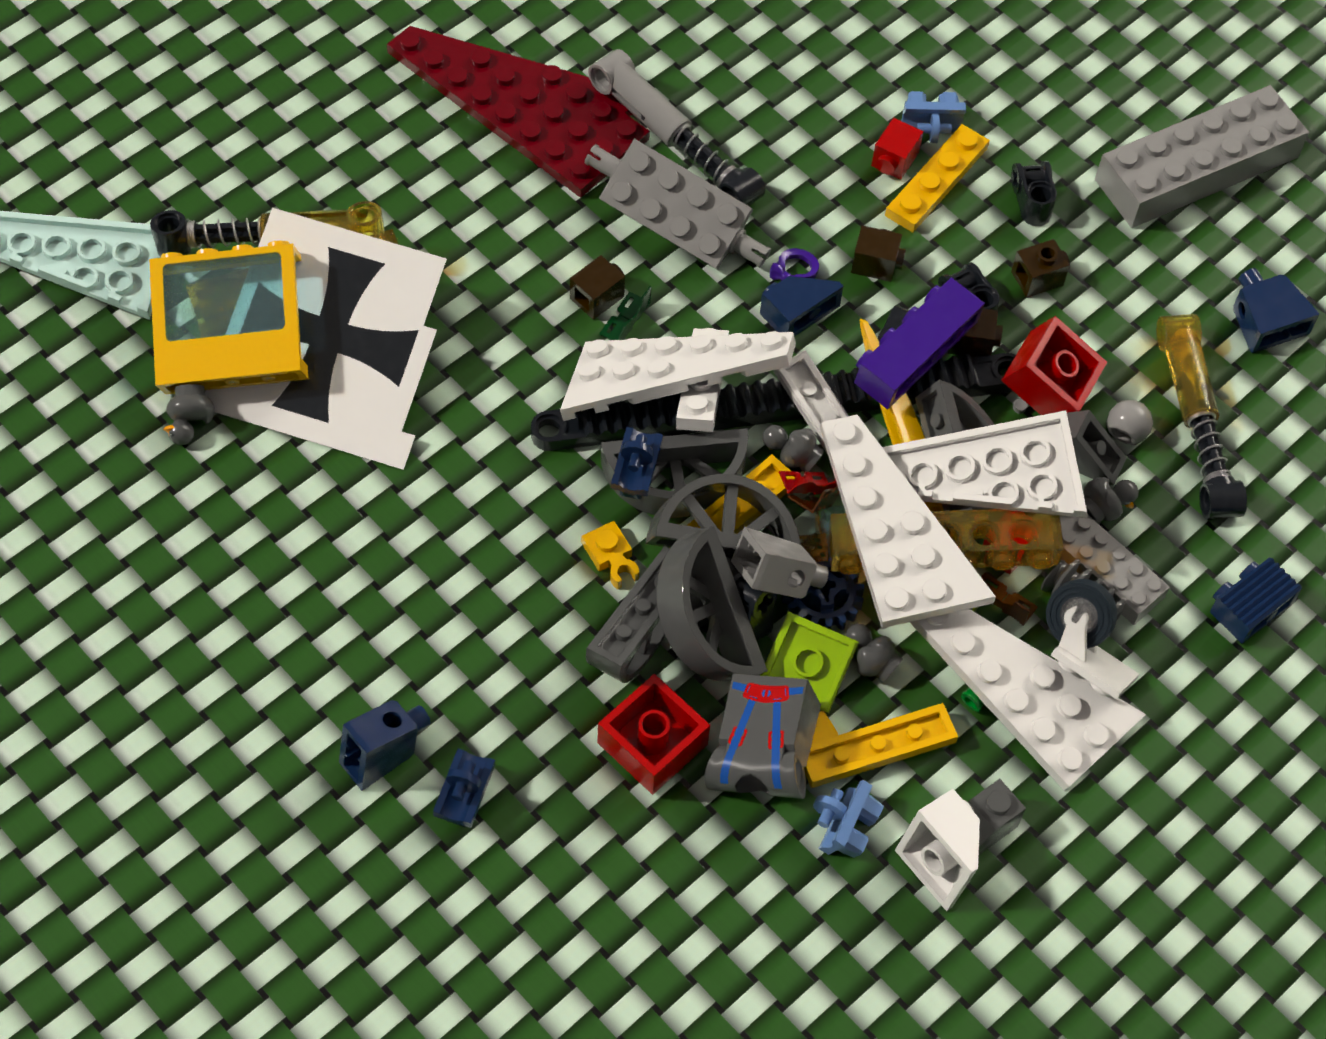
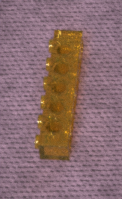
M1002 509L931 511L974 569L978 567H993L996 570H1009L1015 566L1047 569L1059 564L1063 552L1060 515ZM846 513L830 514L828 532L831 572L841 571L843 574L852 575L864 571ZM1023 538L1028 541V544H1019L1013 539ZM985 539L991 544L980 545L975 540Z

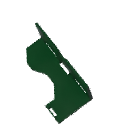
M651 285L642 297L629 291L617 308V311L620 313L618 317L611 316L599 335L609 340H624L632 330L635 322L640 319L642 313L651 303ZM630 298L634 299L628 308L625 307ZM613 323L615 324V327L609 334L607 333V330Z

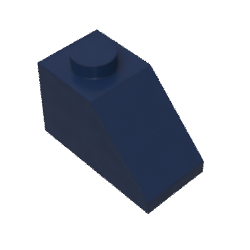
M788 276L779 283L774 282L764 290L761 299L760 315L777 332H793L795 337L840 307L844 286L839 281Z

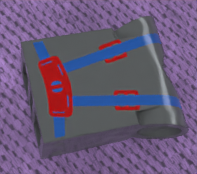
M745 674L732 675L718 738L719 746L714 750L706 767L705 785L707 789L734 793L762 791L777 797L805 798L806 780L804 767L807 766L821 703L808 679Z

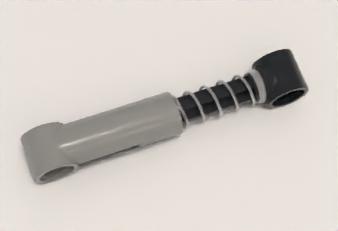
M616 49L590 65L588 69L589 79L598 92L604 95L611 93L668 147L675 146L677 150H683L684 157L686 159L692 158L695 167H702L705 176H712L713 183L719 189L748 206L764 196L766 188L762 177L752 168L746 167L741 170L735 166L728 165V159L723 161L718 156V151L713 152L708 147L709 142L703 143L698 138L699 133H692V122L635 71L634 63L627 53Z

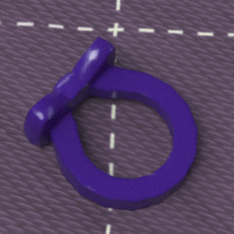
M787 249L781 253L778 262L772 264L769 276L773 280L781 281L788 276L815 279L819 271V262L812 253L804 249ZM794 258L801 259L809 264L811 270L806 274L791 275L785 271V262Z

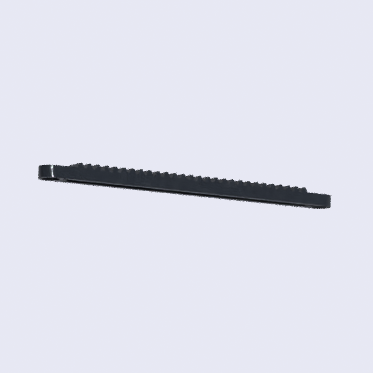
M1000 353L972 357L970 354H965L960 359L954 355L945 361L943 358H940L906 393L911 404L914 405L916 404L915 397L938 380L956 386L970 397L1013 392L1001 381L1003 377L999 374L998 369L1009 367L1016 355ZM854 368L849 373H846L843 369L834 375L830 371L823 374V378L846 413L881 409L879 402L854 383L859 368ZM771 378L766 383L756 380L752 385L741 382L738 387L727 384L721 389L714 430L804 418L781 382H776L774 378ZM681 394L665 396L637 404L624 400L610 404L608 411L595 413L594 408L575 412L576 418L563 421L560 409L548 410L537 414L531 422V439L533 444L544 451L601 445V442L621 441L624 438L626 427L634 428L645 434L658 433L663 436L704 431L676 429V416ZM544 425H554L559 429V432L553 437H545L539 433V430Z

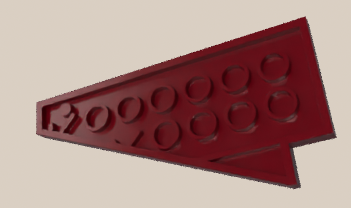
M409 26L387 43L388 54L580 198L607 176L592 166L585 164L588 154L601 160V158L590 151L595 144L621 159L634 138L643 144L650 138V131L630 116L633 114L611 93L604 95L598 92L587 76L560 69L555 65H545L413 26Z

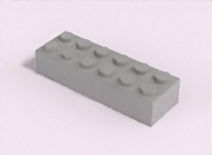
M1269 85L1102 154L1095 181L1128 225L1133 228L1298 158L1309 131L1274 88Z

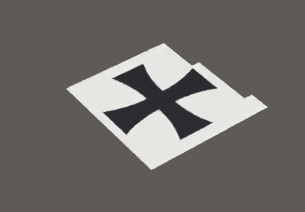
M272 208L258 247L268 246L269 242L281 240L287 241L290 244L293 243L301 254V261L296 262L301 358L308 365L309 379L206 390L205 396L209 397L213 402L214 412L404 470L415 435L402 432L437 332L436 329L424 326L447 259ZM281 264L250 268L226 335L280 330L284 328L285 316Z

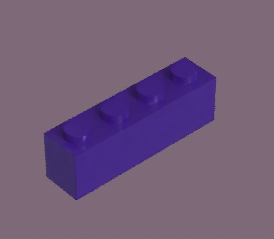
M952 277L943 286H934L925 297V303L919 308L916 306L912 307L904 316L902 325L896 330L893 327L890 328L881 338L880 346L874 351L867 350L856 364L859 370L854 383L887 410L978 322L985 303Z

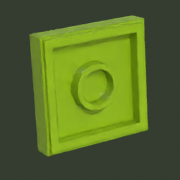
M787 612L766 660L767 672L760 674V676L808 679L821 703L820 710L829 714L859 642L791 612Z

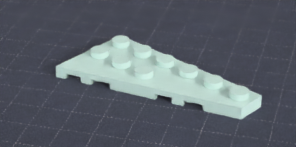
M0 211V262L150 320L152 304L149 259L161 258L156 250L150 224Z

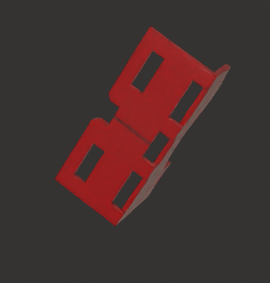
M779 471L788 494H807L812 492L814 495L822 494L826 489L837 487L836 480L828 483L824 472H805V476H801L798 471ZM786 476H794L795 479H787ZM813 477H821L822 480H814Z

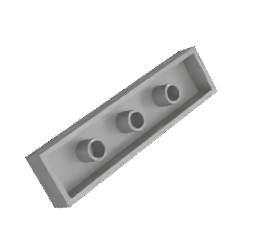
M1020 511L1042 527L1039 541L1061 561L1065 560L1069 564L1079 559L1081 561L1077 569L1079 574L1090 568L1092 573L1089 580L1096 581L1102 578L1104 580L1103 587L1107 590L1115 589L1113 595L1115 602L1122 598L1127 600L1121 615L1133 625L1165 598L1170 586L1089 515L1088 518Z

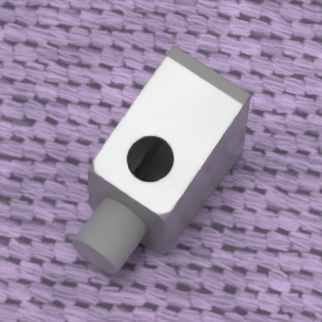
M744 527L731 559L733 565L752 589L800 599L806 596L809 586L823 588L829 574L828 567L817 564L803 546L748 527Z

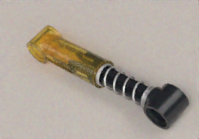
M357 202L349 209L289 212L386 241L381 207L374 202ZM168 210L156 214L150 222L156 250L160 257L168 252L188 255L192 248H200L202 244H209L212 248L217 243H223L228 247L231 242H237L239 245H241L240 242H243L242 244L252 242L255 246L258 245L270 213H262L261 218H258V222H249L248 218H246V222L234 223L232 218L231 223H220L218 219L215 224H205V220L202 221L203 224H198L194 220L185 219V216L178 211Z
M1197 314L1160 316L1156 327L1158 346L1161 351L1166 353L1182 419L1186 427L1193 428L1191 437L1196 440L1194 449L1199 452L1197 461L1202 465L1201 475L1204 479L1199 492L1202 515L1205 519L1243 517L1247 510L1246 489L1243 482L1235 480L1231 475V471L1227 470L1225 466L1228 459L1223 457L1222 450L1224 446L1219 443L1218 439L1221 434L1216 432L1215 428L1220 414L1201 347L1202 330L1200 319Z

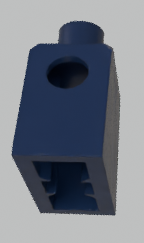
M1256 268L1248 269L1239 276L1238 280L1243 288L1239 291L1233 305V310L1251 353L1311 333L1319 313L1287 276L1278 275L1264 280Z
M391 700L343 724L339 763L361 791L368 788L414 754L417 733L431 724L427 712L420 705L406 712L397 701Z

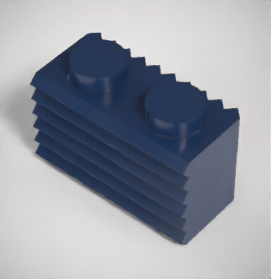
M1270 557L1260 565L1255 561L1252 562L1239 575L1240 581L1234 585L1226 582L1213 595L1216 601L1210 613L1241 644H1244L1288 607H1291L1302 590L1301 585L1297 584L1295 579H1292L1290 574L1285 573V570L1280 568L1279 563H1275L1274 559Z

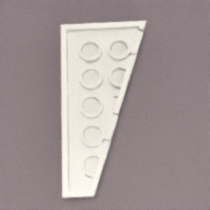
M771 331L758 334L734 333L731 335H698L694 337L666 336L652 339L630 338L627 340H594L585 342L560 408L563 421L575 419V412L594 408L595 413L608 411L610 404L624 400L637 404L689 391L688 385L706 380L709 386L722 383V377L739 372L748 377L789 367L796 345L794 333Z
M1066 410L882 447L923 502L1088 518Z
M852 415L821 422L820 431L881 628L993 604L996 596L860 417Z
M970 609L910 622L1063 790L1070 787L1146 715L1120 698L1115 699L1112 696L1106 697L1099 694L1091 687V682L1081 675L1068 673L1059 666L1056 660Z

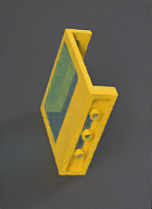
M278 240L269 242L268 246L255 248L252 245L241 244L233 246L232 250L219 252L216 249L205 248L191 255L168 252L162 254L161 258L149 259L155 386L165 394H175V387L179 385H203L205 390L309 379L308 365L301 358L296 262L301 261V254L293 243L290 244L287 241Z

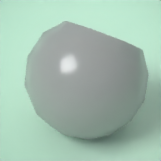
M1123 400L1109 411L1106 423L1109 433L1115 439L1125 444L1136 445L1143 442L1151 433L1153 419L1151 411L1144 403L1135 400Z

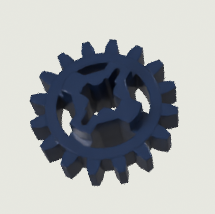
M816 554V563L828 567L829 574L825 586L821 590L817 587L809 586L806 596L801 599L782 595L781 601L783 604H788L786 615L787 612H791L830 630L833 625H836L838 629L843 631L845 630L847 620L855 622L858 614L857 610L862 609L864 584L858 583L860 575L858 571L847 572L849 562L845 561L839 566L835 564V555H831L828 562L822 561L820 554Z

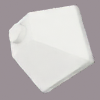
M951 789L917 812L895 849V852L946 911L954 906L977 871L979 855L980 819L974 813L971 805L963 800L954 789Z

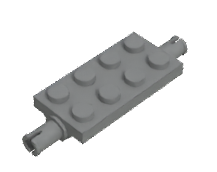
M635 138L621 159L600 148L597 144L590 151L601 158V160L589 154L586 156L585 164L610 177L609 182L599 197L600 200L718 270L724 258L729 253L733 254L734 252L756 264L759 268L764 264L765 260L754 252L757 251L768 258L771 248L746 235L744 227L753 212L751 207Z

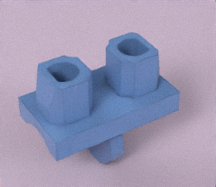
M911 91L908 94L907 101H905L901 121L924 131L923 133H929L930 143H938L939 134H951L963 123L966 103L959 102L956 92H943L939 95L938 102H927L926 94L920 91Z
M861 780L857 788L849 787L845 793L840 789L833 788L830 796L819 795L816 797L813 806L821 814L817 823L821 827L828 828L819 847L821 851L829 855L838 850L853 858L864 852L869 841L868 836L855 829L854 825L857 819L867 826L875 824L884 808L879 801L869 795L872 788L871 784Z

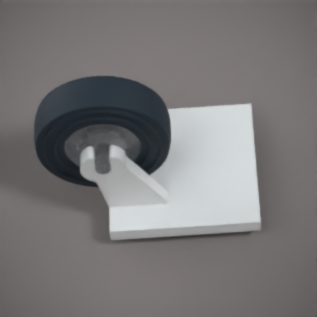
M1088 579L1071 580L1057 588L1051 595L1046 608L1048 627L1055 638L1060 641L1059 646L1053 650L1051 656L1057 659L1059 666L1073 675L1079 674L1091 682V687L1099 694L1106 697L1112 696L1117 699L1136 681L1140 674L1097 646L1110 636L1116 625L1117 607L1112 595L1101 584Z

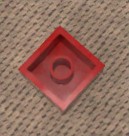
M1054 316L1029 332L1001 381L1040 415L1065 410L1066 412L1080 411L1107 361L1060 319Z
M653 674L598 723L597 743L653 795L708 745L711 725L656 674Z

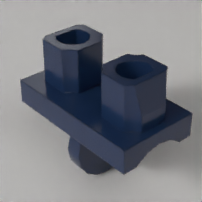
M626 427L611 481V489L620 491L621 496L639 500L642 499V496L648 497L663 441L662 434H645L634 428Z
M457 749L434 807L433 816L462 827L471 828L496 765L495 760L477 757L465 750Z

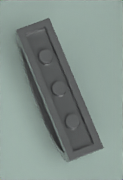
M938 380L915 397L925 438L994 425L986 412L969 395L948 382ZM942 504L947 526L962 527L971 524L992 510V508Z
M747 428L663 436L652 482L665 468L670 467L674 491L650 487L648 497L642 496V499L639 500L621 496L620 491H614L620 498L636 509L655 515L665 501L685 486L682 466H687L704 477L721 474L707 464L732 461L723 474L742 476L748 446ZM623 440L601 442L602 470L610 486ZM704 492L693 496L701 507L706 510L725 493ZM680 502L672 513L671 518L688 517L691 514Z
M735 474L707 475L683 486L658 509L649 526L645 543L671 548L682 536L715 526L725 556L732 558L742 531L734 534L737 497L753 505L762 514L749 524L748 528L760 531L770 524L776 537L801 545L796 524L783 502L762 484ZM704 492L725 493L721 531L693 495ZM681 502L701 528L668 522L675 508Z
M715 526L682 536L667 552L657 580L659 618L672 649L691 670L711 680L730 681L733 674L758 675L767 672ZM690 592L701 599L702 606L692 610ZM708 617L709 626L706 638H704L697 622ZM718 647H719V650H720L722 656H720V655L717 653V648H718Z
M666 546L662 548L586 649V661L589 665L622 683L631 681L640 673L665 638L657 607V580L662 562L670 549Z

